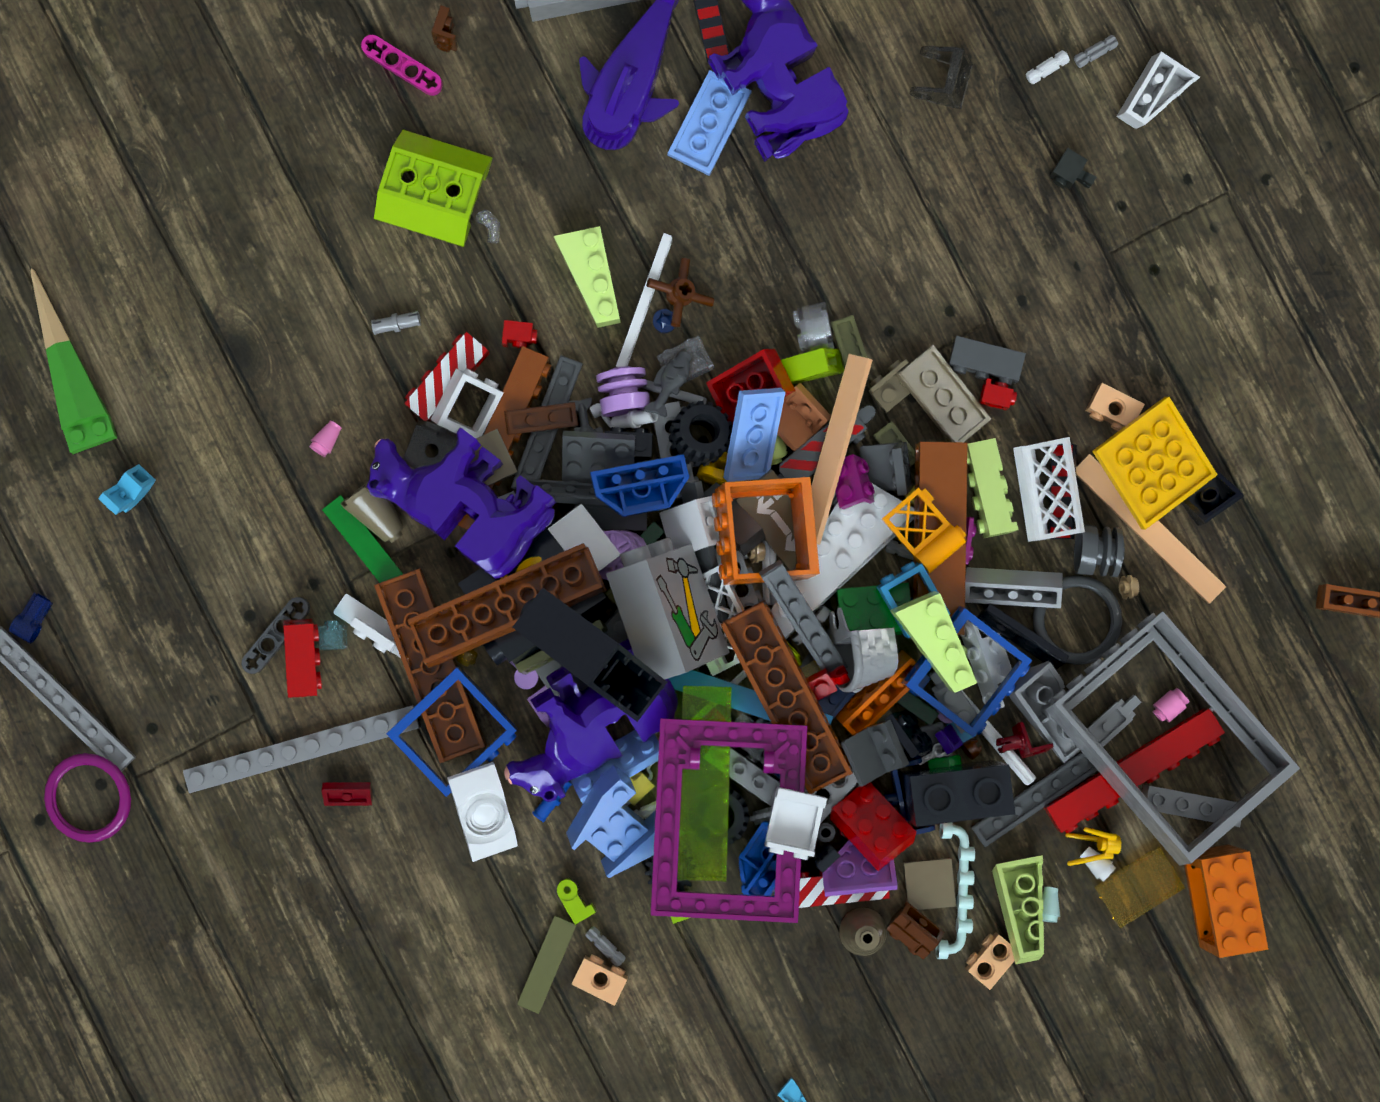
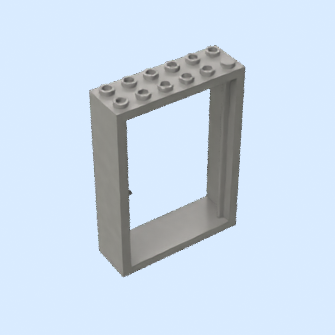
M1153 612L1137 625L1139 630L1134 628L1119 640L1122 645L1117 643L1102 655L1103 661L1099 658L1084 670L1085 676L1080 674L1066 685L1069 689L1068 691L1063 689L1048 701L1051 705L1045 710L1179 866L1193 863L1300 768L1167 615L1161 612L1156 616ZM1152 641L1158 645L1211 706L1209 708L1210 711H1215L1269 773L1264 780L1189 845L1183 841L1072 712L1074 707Z

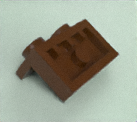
M440 5L431 31L434 44L444 52H450V50L457 51L456 36L452 34L455 24L452 23L453 17H451L450 8Z

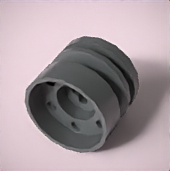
M1084 525L1085 532L1078 533L1075 537V574L1093 575L1096 565H1098L1100 576H1106L1107 572H1109L1110 577H1118L1125 552L1122 528L1115 527L1111 533L1110 527H1104L1101 537H1099L1097 526Z

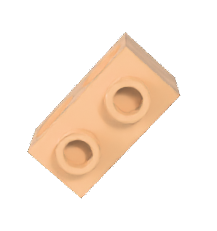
M997 932L986 936L981 943L983 947L978 953L974 952L966 961L968 965L965 968L989 990L992 989L1015 961L1011 944ZM997 944H1003L1005 947L1004 953L1000 956L993 954V948ZM983 962L988 963V972L979 974L977 971L979 964Z

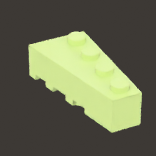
M600 226L554 236L555 242L597 328L621 323Z
M996 438L968 443L967 464L969 465L970 473L967 474L969 487H973L975 496L972 497V504L974 510L979 512L980 520H977L979 534L983 533L984 538L1017 531V522L1011 521L1012 512L1014 511L1012 502L1005 498V494L1008 493L1007 482L1004 475L1000 476L1003 466Z
M936 591L930 592L890 610L949 690L956 693L977 684L940 593Z
M1043 855L996 864L992 870L1015 964L1039 960L1044 954Z

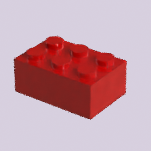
M763 349L706 382L716 405L722 408L721 412L723 414L725 412L728 414L727 421H731L732 424L734 422L739 391L782 388L785 391V397L796 391L775 349Z
M312 618L283 620L288 698L317 696V689H322L320 671L316 672V665H320L319 648H314V641H319L318 625L313 624Z
M871 782L864 786H859L832 807L830 820L877 871L914 843L916 831Z

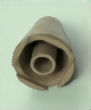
M367 483L353 492L350 498L347 497L340 503L346 511L384 542L389 540L392 543L403 535L401 530L404 527L393 503L387 499L372 496L367 489Z
M853 909L841 921L839 929L840 940L844 947L855 955L868 956L874 954L885 943L887 937L886 923L881 915L873 909ZM865 934H869L868 937L863 938Z

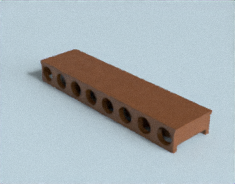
M919 442L915 444V490L918 487L921 491L926 488L933 496L934 500L932 503L952 526L958 525L966 534L968 443ZM917 495L914 498V511L923 512L924 502ZM927 507V512L932 513V511ZM914 515V528L922 529L923 515ZM926 516V529L936 530L942 525L937 517ZM914 532L915 548L921 543L922 532ZM925 533V539L932 533ZM966 543L928 574L938 593L941 594L950 612V618L959 606L965 608ZM918 573L913 575L914 600L929 593ZM965 624L957 635H965Z
M582 543L408 619L407 622L412 629L424 659V664L431 668L515 631L512 627L520 618L523 606L530 599L535 598L542 587L569 607L607 591L589 547Z
M422 568L374 585L417 703L457 667L455 658H451L428 668L423 662L424 659L412 629L407 622L410 618L436 608ZM459 680L422 713L440 763L487 746L466 687Z
M766 600L723 621L721 627L771 723L807 726L805 788L807 792L813 794L837 780L853 774L848 758Z

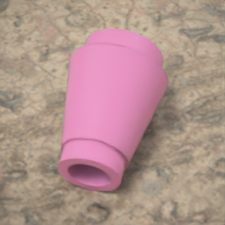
M330 420L311 439L312 443L309 447L319 455L326 457L328 453H331L342 428Z

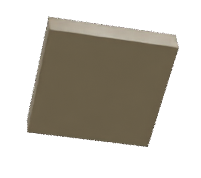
M498 429L476 438L481 446L475 451V457L471 463L478 459L479 450L482 446L503 463L484 484L490 486L518 473Z
M952 858L903 862L906 896L909 904L917 910L956 907Z

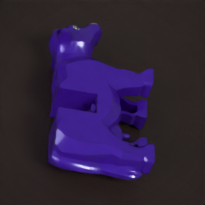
M741 0L753 13L748 22L741 45L728 55L720 56L715 53L710 55L708 64L718 80L723 78L732 96L740 89H745L751 82L756 81L760 92L771 103V109L767 112L751 110L746 113L745 119L755 136L760 135L764 131L775 133L756 138L754 144L764 162L770 159L772 155L775 158H785L793 153L804 141L828 134L841 126L849 113L846 106L847 100L830 67L796 85L797 78L792 68L812 58L818 45L808 33L803 19L789 0Z
M461 427L457 431L458 441L456 446L445 455L441 462L416 469H411L398 454L397 447L393 441L379 439L375 443V457L370 467V478L367 483V489L374 497L394 502L411 518L431 529L443 540H446L467 513L475 522L455 547L465 557L495 579L509 574L518 565L529 549L533 539L548 527L554 518L555 510L552 508L556 503L554 498L539 486L531 484L521 475L516 479L517 490L515 497L513 494H510L506 500L499 499L484 482L494 475V471L499 469L503 463L483 446L479 450L478 459L471 463L475 457V451L478 450L481 444Z
M629 639L620 643L621 646L634 655ZM563 666L546 677L551 688L546 689L530 700L537 712L547 713L550 720V732L546 742L545 754L542 753L524 761H511L504 770L505 778L510 784L521 786L532 795L541 797L547 802L554 801L558 795L561 799L564 798L566 793L563 786L568 781L598 769L609 760L618 759L623 756L605 727L616 723L626 713L591 687H587L583 691L578 690L577 683L570 672ZM665 679L667 684L638 722L626 714L643 743L651 735L660 732V718L674 719L678 697L669 679ZM552 689L557 691L558 696L554 695Z

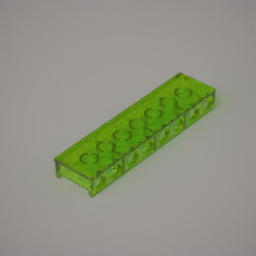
M683 686L682 719L731 722L732 687ZM701 745L700 770H682L678 880L726 882L730 747Z

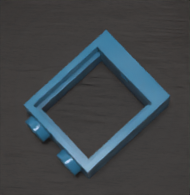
M913 561L901 567L902 572L896 576L889 574L880 580L881 584L877 586L889 610L898 607L889 589L917 573L929 593L933 591L938 592L923 564H915ZM894 617L903 635L910 638L896 617Z

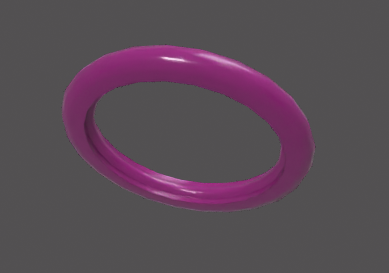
M76 754L64 759L55 766L45 786L44 800L50 820L59 831L76 841L93 843L112 837L124 825L130 812L131 794L124 774L111 761L96 754ZM90 765L104 770L115 781L118 788L120 801L117 814L108 825L99 830L85 831L73 827L66 822L57 807L56 789L58 783L65 773L77 766Z

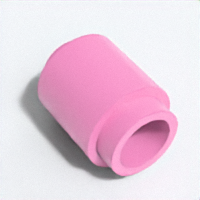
M1178 688L1173 691L1170 690L1153 704L1155 708L1153 713L1161 722L1166 720L1170 723L1187 708L1186 705L1189 703V700Z

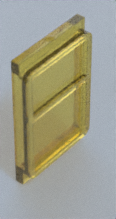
M1158 847L1109 876L1104 882L1101 881L1100 884L1095 886V889L1110 911L1112 918L1122 928L1185 889V886L1162 849Z

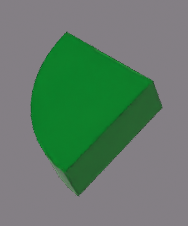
M955 755L928 760L929 769L961 765V757Z

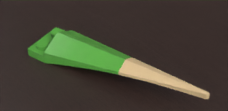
M31 268L30 272L61 429L64 432L70 453L76 454L117 439L111 417L79 359L36 271Z

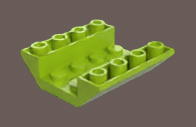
M402 130L392 146L378 189L374 219L464 247L471 227L469 221L482 181H486L493 158ZM404 172H414V180L409 183L402 180ZM451 185L460 187V193L455 197H450L447 194V189Z

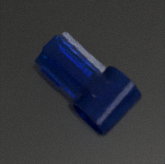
M34 592L22 613L18 614L11 623L9 632L30 644L34 642L41 631V623L53 602Z

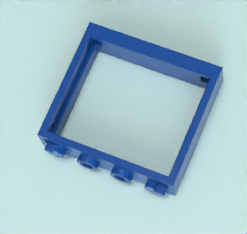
M959 606L951 616L956 633L960 631L968 620L1018 659V662L970 725L918 686L932 667L924 655L919 658L901 683L966 733L974 737L985 729L987 725L985 722L990 715L993 716L999 711L1001 707L1000 702L1005 696H1009L1014 691L1015 683L1019 677L1027 674L1032 660L966 608Z
M459 665L386 733L446 797L451 793L449 784L447 785L400 736L413 721L457 680L472 693L506 731L462 772L479 767L485 760L491 762L500 753L497 749L503 743L508 746L517 737L515 732L518 729Z

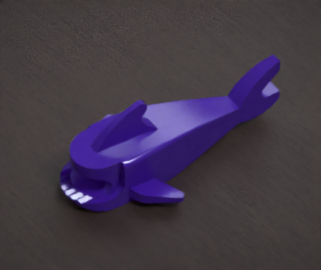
M656 0L613 51L600 73L586 57H580L582 86L585 93L589 96V101L583 115L582 126L585 136L595 146L605 150L621 149L633 140L641 122H654L679 106V102L676 99L652 98L673 10L679 0Z

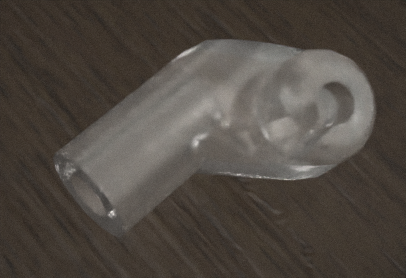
M488 210L479 211L476 215V220L488 228V242L499 243L500 221Z

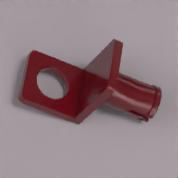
M1019 722L1012 727L1014 735L996 739V747L1002 745V748H998L999 753L1019 749L1021 758L1046 753L1054 747L1053 743L1032 748L1023 722Z

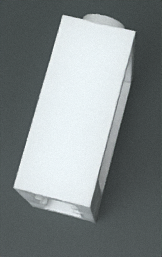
M456 368L431 420L456 434L461 427L474 438H478L483 435L503 392L497 388L499 384L488 378L482 381L477 378V373L467 368L464 372ZM466 381L490 392L473 428L448 417Z

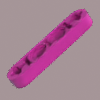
M368 35L362 40L361 48L368 58L427 95L435 96L441 92L443 83L437 73L376 35ZM376 42L378 49L383 51L380 55L375 49L369 51L367 44ZM388 54H397L399 56L398 62L394 65L387 64L386 57ZM409 66H416L418 68V74L415 77H408L405 74ZM423 72H426L424 77L427 80L432 81L436 79V87L428 89L427 83L421 79Z

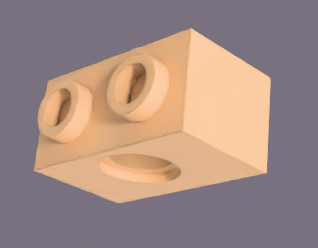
M1101 383L1097 386L1085 411L1091 413L1090 417L1099 422L1105 420L1112 424L1111 428L1120 431L1140 415L1145 404ZM1110 404L1118 406V415H1112L1109 412Z
M591 954L590 957L585 955L572 981V985L615 1006L628 979V976L624 975L626 971L615 965H612L611 968L604 965V960ZM599 972L605 973L608 980L604 984H598L594 979V975Z

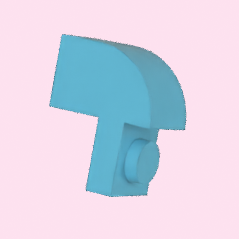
M138 464L126 471L117 485L104 491L100 495L99 500L115 515L122 511L126 513L148 493L156 480Z

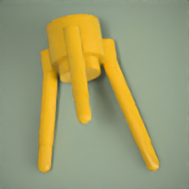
M1087 827L1083 829L1085 832L1099 837L1077 833L1065 834L1069 838L1097 842L1098 850L1103 853L1068 861V866L1102 859H1113L1114 854H1119L1121 851V838L1117 834L1106 833Z

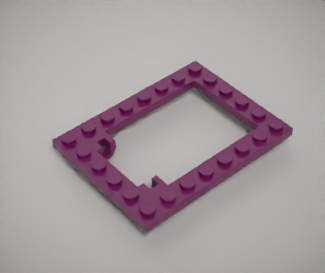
M660 718L651 916L798 923L801 859L793 857V852L784 851L783 855L776 854L774 896L677 891L682 770H700L701 745L764 748L763 773L780 774L781 788L804 792L807 743L806 725Z

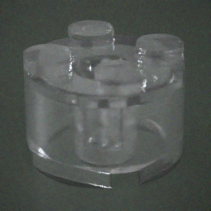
M825 302L797 307V311H793L795 326L797 329L801 328L802 333L797 335L801 352L806 351L807 353L821 348L834 349L833 342L829 343V341H833Z

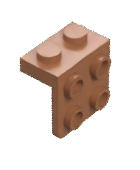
M801 383L794 387L795 392L784 398L777 433L784 443L794 451L813 437L831 419V415Z

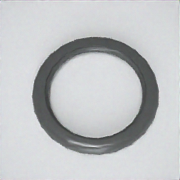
M1088 576L1063 577L1062 590L1070 587L1088 588L1102 597L1107 604L1111 623L1106 638L1099 646L1085 653H1072L1059 648L1052 642L1045 628L1044 617L1046 607H1034L1033 629L1035 634L1069 655L1067 664H1089L1097 661L1099 658L1101 659L1102 655L1117 643L1123 623L1122 611L1113 592L1102 582Z

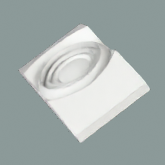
M494 762L447 777L472 862L518 846Z

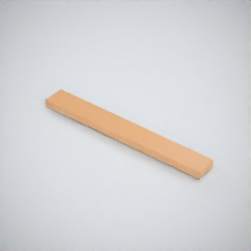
M852 354L848 355L811 485L816 540L819 545L873 361L872 359Z
M1088 454L1076 467V476L1202 599L1210 604L1226 588L1159 521H1156L1146 530L1141 529L1106 472L1091 454Z

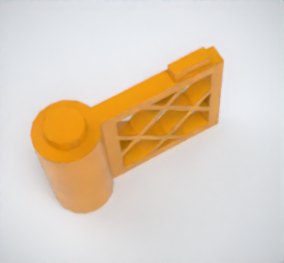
M918 487L881 520L914 556L917 563H922L927 573L930 574L966 543L964 539L966 534L958 525L952 526L932 503L934 500L933 496L926 488L921 491ZM917 495L924 502L923 512L910 511V501ZM907 504L906 511L901 510ZM927 507L932 511V513L927 512ZM896 513L906 514L905 528L895 527L889 519ZM909 514L923 515L922 529L908 528ZM926 516L937 517L942 525L936 530L926 529ZM900 531H905V537L900 533ZM908 531L922 532L921 543L915 548L908 542ZM925 533H932L925 539Z

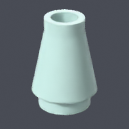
M1044 887L1042 894L1043 921L1057 923L1058 917H1060L1058 888Z

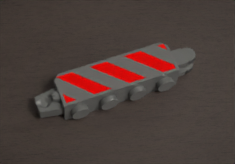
M866 405V407L864 406V408L858 411L849 444L853 442L856 445L866 437L864 432L867 430V427L865 425L874 418L876 413L874 407ZM829 424L780 463L778 470L779 479L811 477L815 473Z

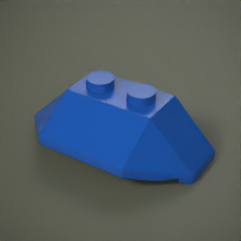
M684 454L590 472L595 496L622 517L670 508L689 479Z
M769 821L761 823L738 857L742 882L741 890L744 895L771 896L775 891L776 853L769 852L770 847L764 845Z

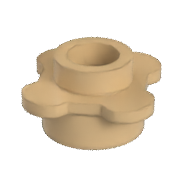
M764 542L758 544L747 554L751 563L764 561L766 555Z
M1132 575L1122 576L1120 579L1119 592L1123 599L1128 597L1131 599L1139 593V582Z

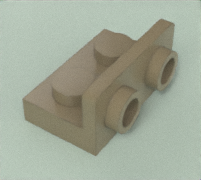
M907 359L902 363L897 360L888 368L890 373L884 378L879 375L870 383L872 388L868 392L886 413L910 394L896 375L909 364Z

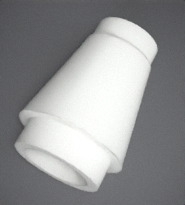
M1089 846L1080 858L1099 855L1100 853ZM1110 859L1085 863L1096 879L1100 878L1103 882L1116 869L1112 864L1113 861Z

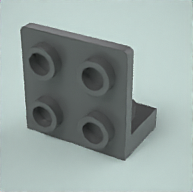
M907 442L862 445L860 447L861 458L867 462L869 467L868 477L871 483L884 491L897 490L898 496L907 495L913 487Z
M891 720L871 725L841 742L859 786L868 784L886 772L909 765Z

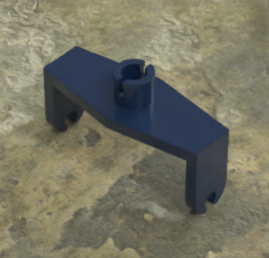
M922 757L907 758L909 765L905 767L922 763ZM896 769L890 771L894 793L884 794L883 796L893 807H897L899 814L907 821L902 790ZM935 824L918 827L912 826L916 831V835L935 830Z

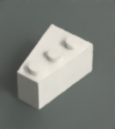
M1160 52L1151 57L1116 117L1135 129L1144 126L1200 77L1163 52Z

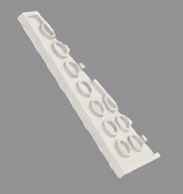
M872 483L875 490L873 494L875 502L869 504L864 501L844 510L839 508L837 502L827 519L820 545L817 544L820 574L806 580H793L813 612L893 534L881 519L902 502L901 500ZM907 504L901 510L906 511ZM896 513L889 520L895 527H901L906 522V514ZM776 601L771 612L786 639L795 629Z

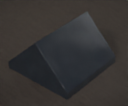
M1214 469L1217 473L1216 477L1181 502L1197 526L1207 523L1244 497L1243 493L1216 469Z

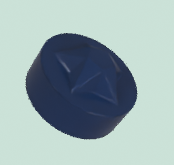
M661 309L654 314L653 326L658 332L666 334L674 330L675 327L671 326L672 311Z

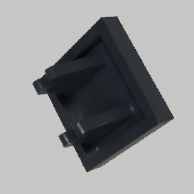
M905 710L892 713L884 719L885 721L891 720L898 739L905 748L903 750L906 756L909 754L914 759L927 755L933 750L930 736L926 732L921 731L917 725L918 720L913 713Z

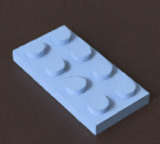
M709 70L667 155L710 176L752 91L747 88L740 89L732 96L723 78L718 80L715 73Z
M782 388L739 391L723 476L727 482L756 480L771 469L785 391Z
M633 730L614 741L622 753V757L609 760L598 769L571 780L581 802L584 803L596 781L613 765L617 766L628 777H632L657 762L659 740L656 735H651L643 743L636 730Z

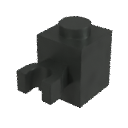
M1069 148L1066 149L1049 176L1057 186L1069 189L1075 180L1089 189L1097 178L1091 173L1082 170L1088 160Z

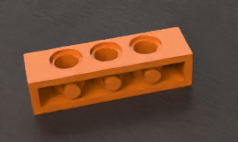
M901 650L898 653V667L895 674L890 678H885L877 683L865 686L846 703L835 718L852 735L874 725L910 690L901 682L916 662L905 651Z

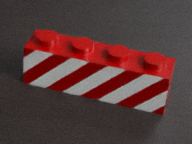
M467 332L455 338L452 342L454 347L448 354L444 352L437 359L436 363L438 365L434 370H428L421 378V385L417 389L412 388L405 397L407 401L404 404L427 424L432 421L431 417L456 368L463 372L466 368L475 372L490 354L483 345Z
M819 870L817 875H809V871L800 872L799 908L890 898L889 890L825 897L822 872Z

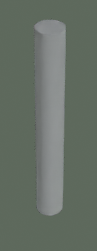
M647 380V385L642 387L659 394L662 390L660 386H655L654 382ZM682 390L679 391L678 395L671 393L669 396L689 403L694 402L695 405L698 401H703L705 405L707 401L705 397Z

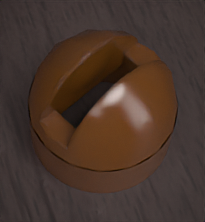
M969 739L961 745L962 750L971 760L979 756L982 751V745L977 747L976 743L978 740Z

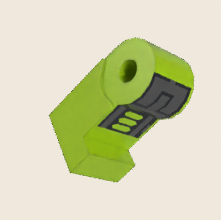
M567 878L559 883L557 894L575 925L597 912L593 903L586 906L579 894V886L575 880Z

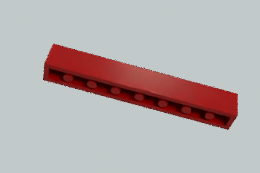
M1203 708L1121 758L1116 763L1137 787L1144 782L1149 784L1160 777L1159 773L1165 769L1171 771L1180 765L1179 761L1186 756L1190 759L1200 753L1199 749L1207 744L1209 747L1221 740L1219 736L1225 732L1209 708ZM1098 772L1049 803L1044 809L1057 831L1061 833L1065 831L1067 834L1078 828L1077 823L1083 819L1089 821L1099 815L1098 810L1106 806L1108 809L1119 802L1118 798L1120 796Z

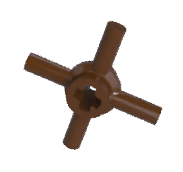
M687 258L681 259L678 279H674L668 284L649 278L646 284L649 288L666 293L668 302L674 306L671 326L680 327L683 307L692 301L712 307L714 304V298L695 292L694 284L688 280L690 260Z

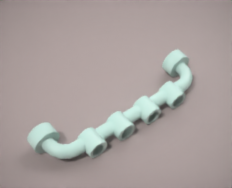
M952 822L940 824L939 832L941 839H951L953 834L957 835L960 839V846L958 848L959 870L957 873L958 895L956 899L958 909L956 919L957 938L955 943L949 945L948 940L940 941L939 945L935 948L937 959H948L949 954H955L960 951L965 945L966 933H972L973 930L972 919H967V909H973L974 905L973 895H968V885L974 884V871H968L969 861L975 860V848L969 847V837L966 831L958 825H953Z

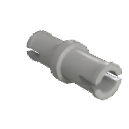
M418 311L401 315L394 313L391 317L371 320L374 335L389 331L401 332V329L421 326V319Z

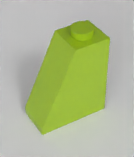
M821 348L781 360L792 384L844 373V365L839 349Z

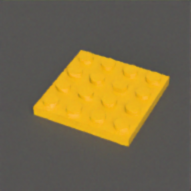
M1164 397L1092 451L1134 519L1143 530L1149 528L1217 476L1216 471L1170 397Z

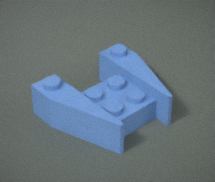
M615 765L596 781L566 832L573 850L587 840L606 855L601 860V863L608 878L654 855L656 810L643 820L625 805L636 794L630 777ZM680 825L679 837L684 833V832H683V829H682V827H681V825Z

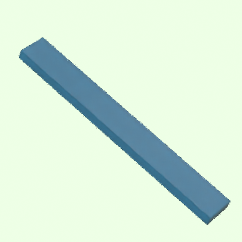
M694 670L668 678L675 690L770 721L755 690ZM825 714L831 725L833 716Z

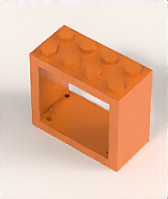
M810 477L724 482L715 489V493L712 494V504L717 510V517L714 518L715 531H719L720 541H717L716 549L717 554L721 555L722 565H719V577L723 579V585L764 582L759 573L739 574L740 569L737 566L731 502L733 498L789 495L791 499L797 564H795L794 570L787 572L793 580H806L820 574Z
M1229 844L1211 847L1193 863L1184 865L1199 947L1219 958L1268 950L1250 851Z

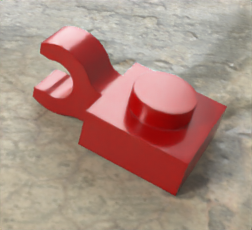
M844 665L837 667L830 673L825 668L806 678L817 700L838 691L836 684L843 685L850 681Z

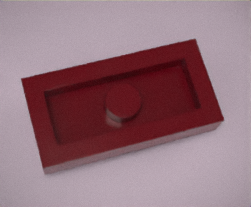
M327 782L322 784L324 806H372L371 782Z

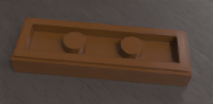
M575 402L504 411L507 435L578 426Z

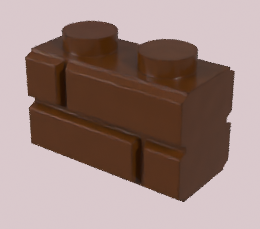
M908 902L894 914L886 927V930L889 931L893 939L900 940L913 955H918L923 960L939 945L945 933Z

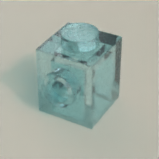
M337 620L324 621V626H318L319 650L348 649L346 625H339Z

